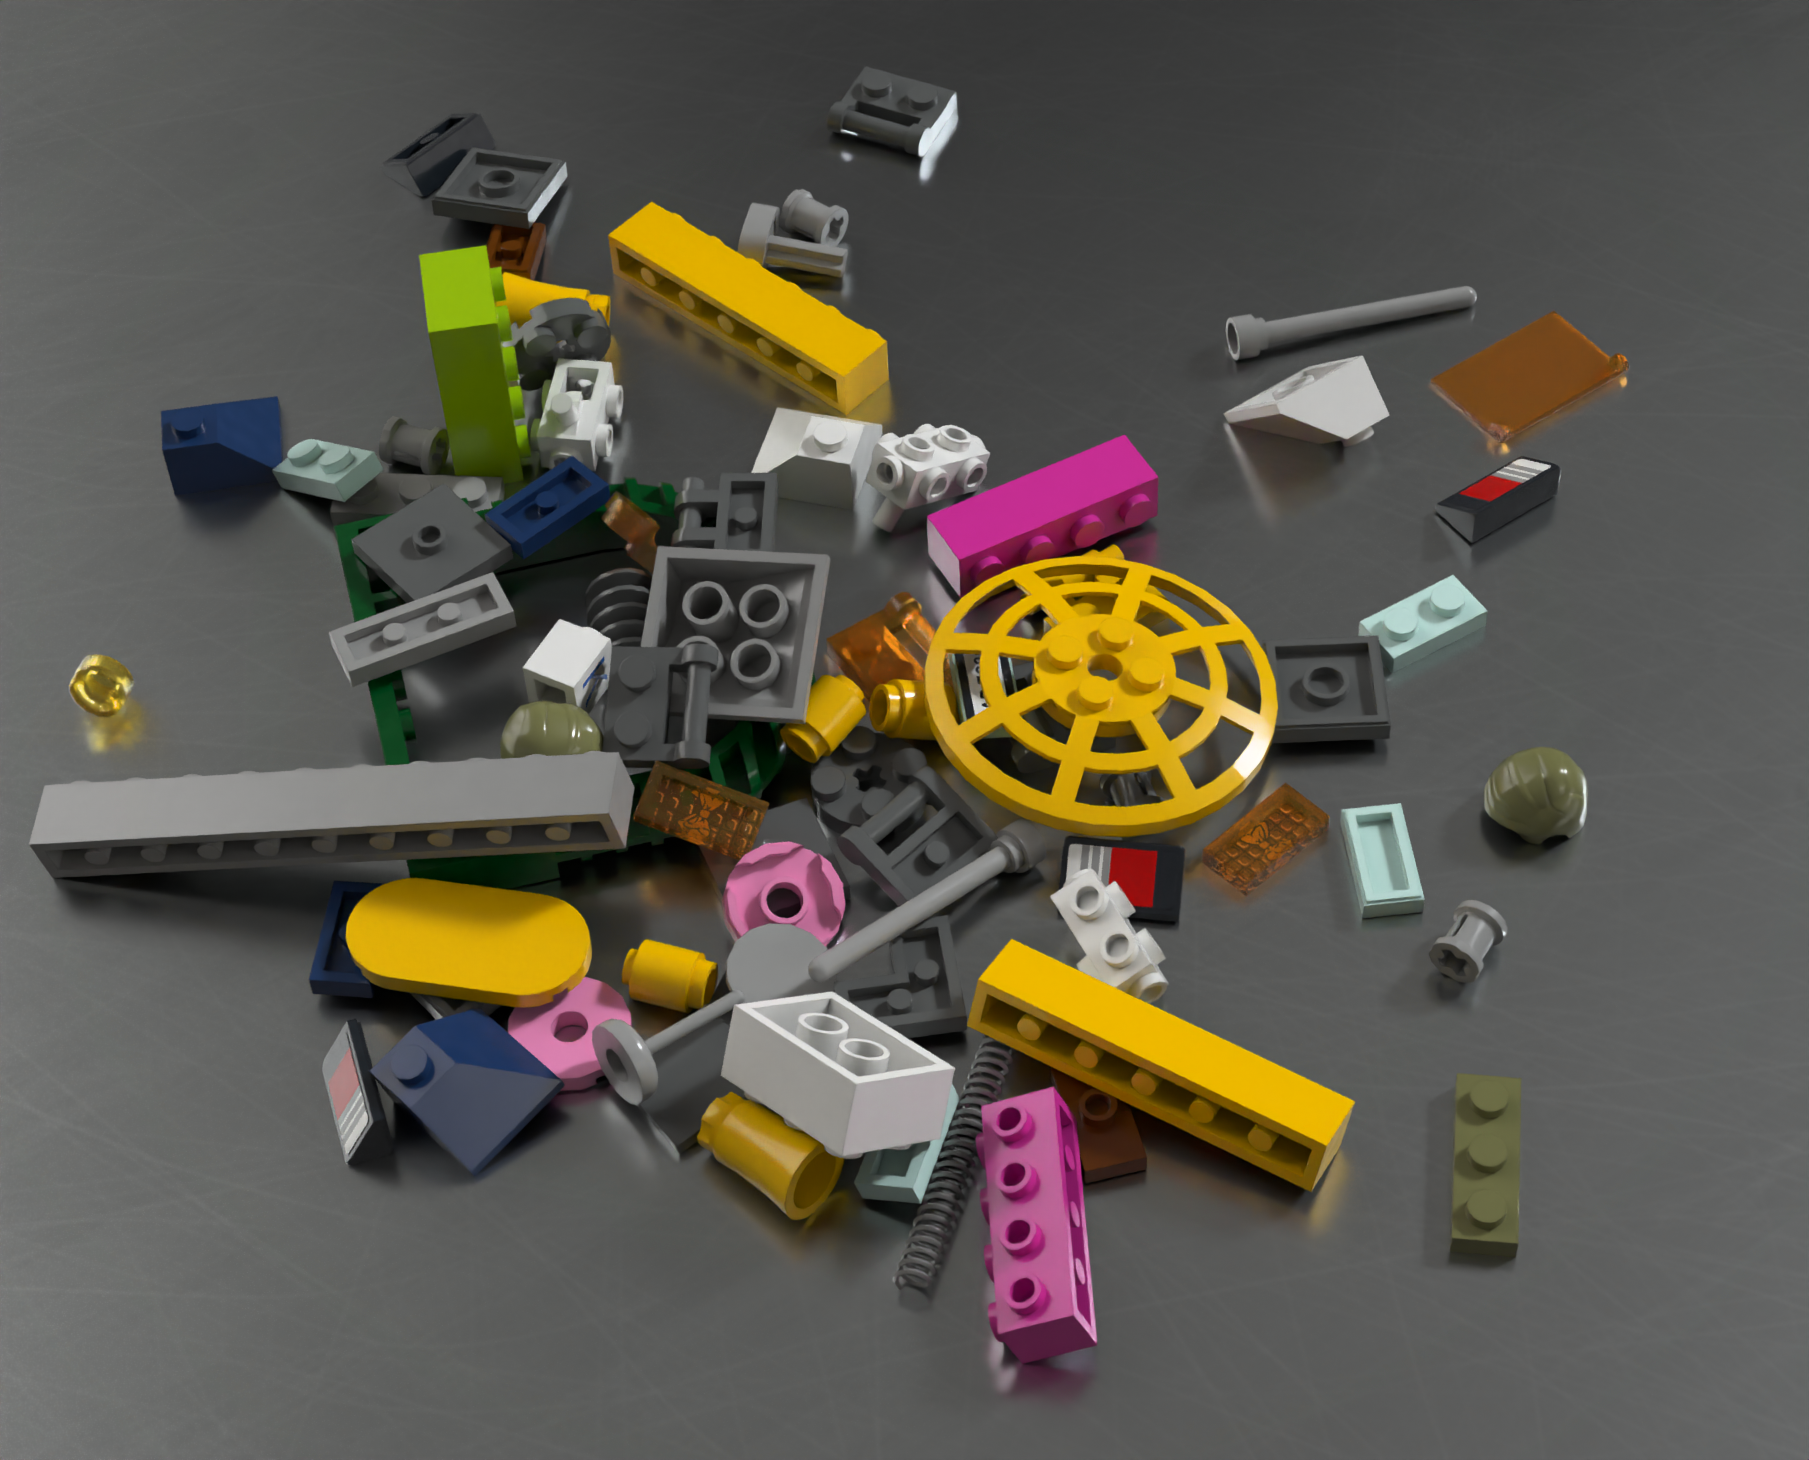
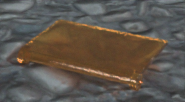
M1552 311L1432 378L1431 384L1497 442L1503 443L1625 374L1629 370V364L1627 359L1620 353L1611 357L1606 355L1558 313Z

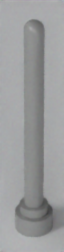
M1462 286L1265 322L1262 317L1254 318L1252 314L1229 317L1226 322L1227 342L1231 355L1235 360L1258 356L1260 350L1267 349L1269 343L1470 307L1475 303L1477 295L1472 287Z
M1018 819L997 832L996 836L998 839L992 842L989 852L814 958L808 966L809 976L816 982H825L1002 871L1007 873L1014 871L1017 873L1026 872L1045 859L1046 846L1041 834L1033 824L1024 819Z

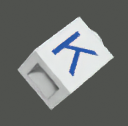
M559 619L523 666L529 703L535 701H551L558 704L567 703L578 706L589 714L608 688L612 650L611 639L603 636L593 628L580 627Z

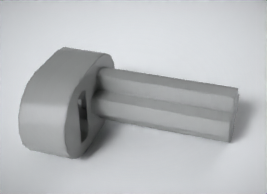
M754 202L750 205L740 235L739 254L756 260L766 270L768 264L830 276H844L848 249L777 236L780 208Z

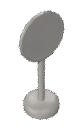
M769 923L750 929L734 943L726 961V984L730 991L729 994L645 1041L633 1027L623 1020L609 1019L597 1025L592 1030V1043L595 1055L604 1074L622 1098L630 1104H641L648 1100L658 1088V1072L652 1055L731 1011L734 1005L833 992L836 975L825 982H816L808 973L809 963L826 952L827 948L813 934L791 924Z

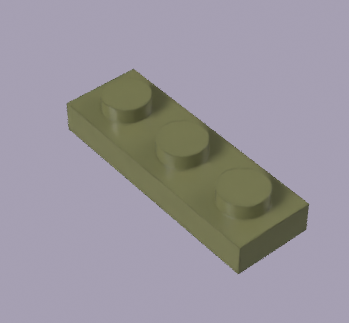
M1457 1073L1450 1252L1516 1257L1519 1244L1521 1078Z

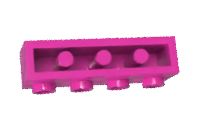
M1124 434L927 515L928 554L958 596L962 598L984 581L1009 569L1044 559H1054L1081 547L1091 546L1100 539L1126 528L1139 526L1148 519L1157 516L1159 477Z
M1054 1087L981 1106L983 1132L976 1135V1148L980 1162L986 1170L987 1188L980 1190V1204L984 1218L990 1226L991 1244L984 1247V1260L987 1272L995 1288V1302L990 1303L988 1306L989 1323L993 1335L998 1342H1005L1022 1364L1097 1346L1076 1117Z

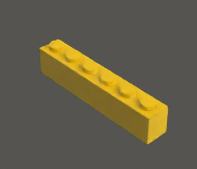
M651 201L608 234L613 274L841 413L849 414L889 380L887 341L877 332L862 327L842 315L835 307L825 305L803 292L796 284L787 282L771 273L756 260L739 254L724 245L717 237L707 235L687 223L680 215L670 213Z
M1011 939L977 982L967 1022L968 1027L1312 1192L1340 1148L1356 1101L1018 941Z

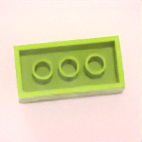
M486 245L419 255L428 334L455 475L503 477L504 484L524 481L521 458L531 457L527 425L516 426L515 421L526 418L521 386L510 387L509 382L519 380L515 347H503V342L513 341L507 305H496V302L506 300L501 267L490 268Z

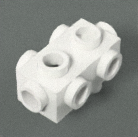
M558 358L553 379L545 380L543 385L542 418L534 419L531 428L532 451L539 452L541 467H548L551 470L573 455L591 471H595L598 458L610 456L613 444L612 425L608 424L609 417L620 418L623 407V388L621 385H615L612 362Z
M924 424L914 434H908L901 438L894 433L883 435L873 448L872 462L865 482L886 496L872 522L885 531L892 532L904 510L977 491L986 476V464L990 452L985 449L984 443L979 437L971 435L966 430L953 425H944L936 429L931 424Z
M1084 869L1069 877L1064 883L1063 888L1050 897L1086 953V956L1076 964L1078 969L1150 1004L1159 999L1165 993L1169 983L1157 964L1165 960L1166 957L1146 928L1138 933L1133 929L1127 917L1136 911L1118 883L1114 881L1105 886L1093 869Z

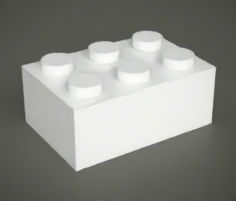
M831 991L734 1005L721 1076L742 1089L745 1097L749 1100L764 1104L782 1116L785 1124L789 1127L804 1131L824 1145V1149L829 1154L844 1159H856L865 1152L887 1148L906 1150L911 1148L912 1144L940 1139L955 1068Z

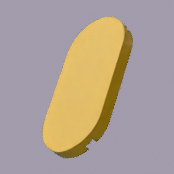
M424 878L399 879L383 884L365 895L354 907L346 926V941L353 962L361 969L363 976L379 987L511 1007H537L554 1001L553 995L561 993L566 988L569 993L584 979L592 959L590 934L582 915L572 905L559 898L529 892Z

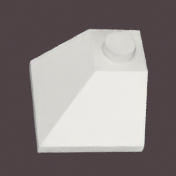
M1362 355L1309 366L1225 412L1224 416L1229 424L1317 444L1342 441L1343 446L1348 447L1372 436L1374 431L1371 426L1388 417L1389 412Z
M777 407L751 473H777L778 497L854 510L872 462L873 448L882 435V425Z

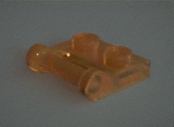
M909 592L896 594L887 602L884 609L826 639L827 654L844 674L862 690L869 702L875 687L879 684H887L892 679L924 681V669L894 637L895 633L905 629L928 655L931 640L937 631L921 614V604ZM946 653L943 663L944 682L948 683L954 691L948 653Z

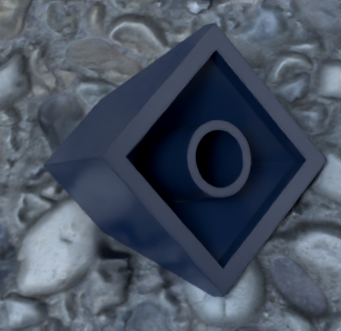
M278 396L161 411L162 452L175 496L278 482L272 471L283 462Z
M480 1008L414 1026L369 1071L391 1100L474 1176L565 1086L558 1076Z

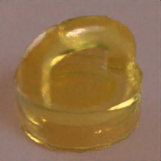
M100 654L88 655L82 660L74 673L69 685V691L75 703L86 712L98 717H111L116 715L126 703L134 689L135 682L129 670L119 661Z

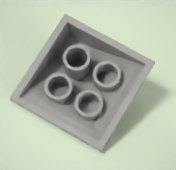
M658 546L641 647L684 648L690 644H706L719 650L717 670L711 672L707 718L805 724L830 557L828 554ZM673 672L670 716L684 717L687 673Z

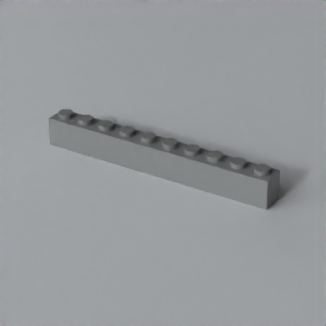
M602 751L558 756L532 754L523 758L506 759L471 758L467 761L436 763L415 761L410 764L384 766L359 764L350 768H299L295 771L259 773L243 771L238 774L202 776L188 774L177 778L145 779L134 777L125 781H74L71 784L44 786L29 846L52 878L626 848L635 787L619 753H606Z

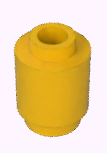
M821 675L811 686L805 724L786 723L780 730L785 744L799 757L811 763L817 762L821 756H830L866 715V708L862 702L864 699L862 690L846 676L837 675L833 677Z
M892 679L887 684H879L875 687L870 699L869 714L871 724L876 731L884 732L889 738L937 741L931 731L924 706V681ZM944 682V690L950 711L959 725L960 719L954 691L948 683Z
M645 939L638 950L630 949L622 969V984L629 986V996L632 1000L684 1013H690L693 1008L699 1010L707 1003L709 1004L715 992L718 979V964L707 961L704 953Z

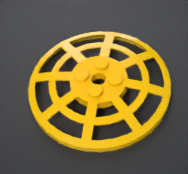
M1073 556L1044 559L1014 567L984 581L963 596L943 618L931 640L924 670V706L931 731L946 758L964 779L993 802L1023 818L1053 829L1088 836L1131 837L1162 833L1192 824L1220 810L1239 795L1261 769L1272 743L1278 711L1276 682L1267 656L1251 630L1230 608L1204 589L1175 574L1142 563L1108 557ZM1072 574L1108 575L1124 578V582L1122 585L1104 582H1079L1051 587L1042 578ZM1015 585L1028 595L1006 610L993 624L988 634L953 633L958 623L967 613L989 597ZM1151 585L1177 595L1196 605L1222 625L1202 627L1194 618L1178 606L1155 594L1146 592L1147 586ZM1081 596L1117 598L1111 615L1088 614L1079 616L1064 600ZM1140 604L1165 615L1184 631L1158 637L1154 632L1134 621ZM1040 607L1056 624L1040 641L1007 636L1022 618ZM1240 644L1251 660L1260 680L1261 707L1259 714L1226 698L1228 691L1227 673L1217 646ZM1200 650L1209 671L1210 690L1177 678L1173 656ZM945 654H981L979 661L980 685L988 708L958 725L950 711L944 690L943 663ZM999 656L1033 661L1032 685L1007 697L998 675ZM1099 669L1108 670L1118 678L1108 681L1103 677L1092 676L1090 672ZM1171 699L1202 710L1201 715L1192 726L1171 741H1169L1157 722L1167 711ZM1042 706L1053 719L1071 729L1067 744L1057 742L1039 732L1021 716ZM1220 719L1252 735L1248 746L1231 767L1212 782L1195 789L1180 759L1202 745L1217 727ZM1003 727L1010 736L1028 750L1049 761L1060 764L1051 795L1032 789L1006 775L983 757L972 744ZM1135 733L1146 748L1144 751L1122 754L1090 751L1095 736L1122 737ZM1158 769L1173 798L1159 803L1128 807L1095 806L1075 802L1084 771L1097 774L1122 775Z

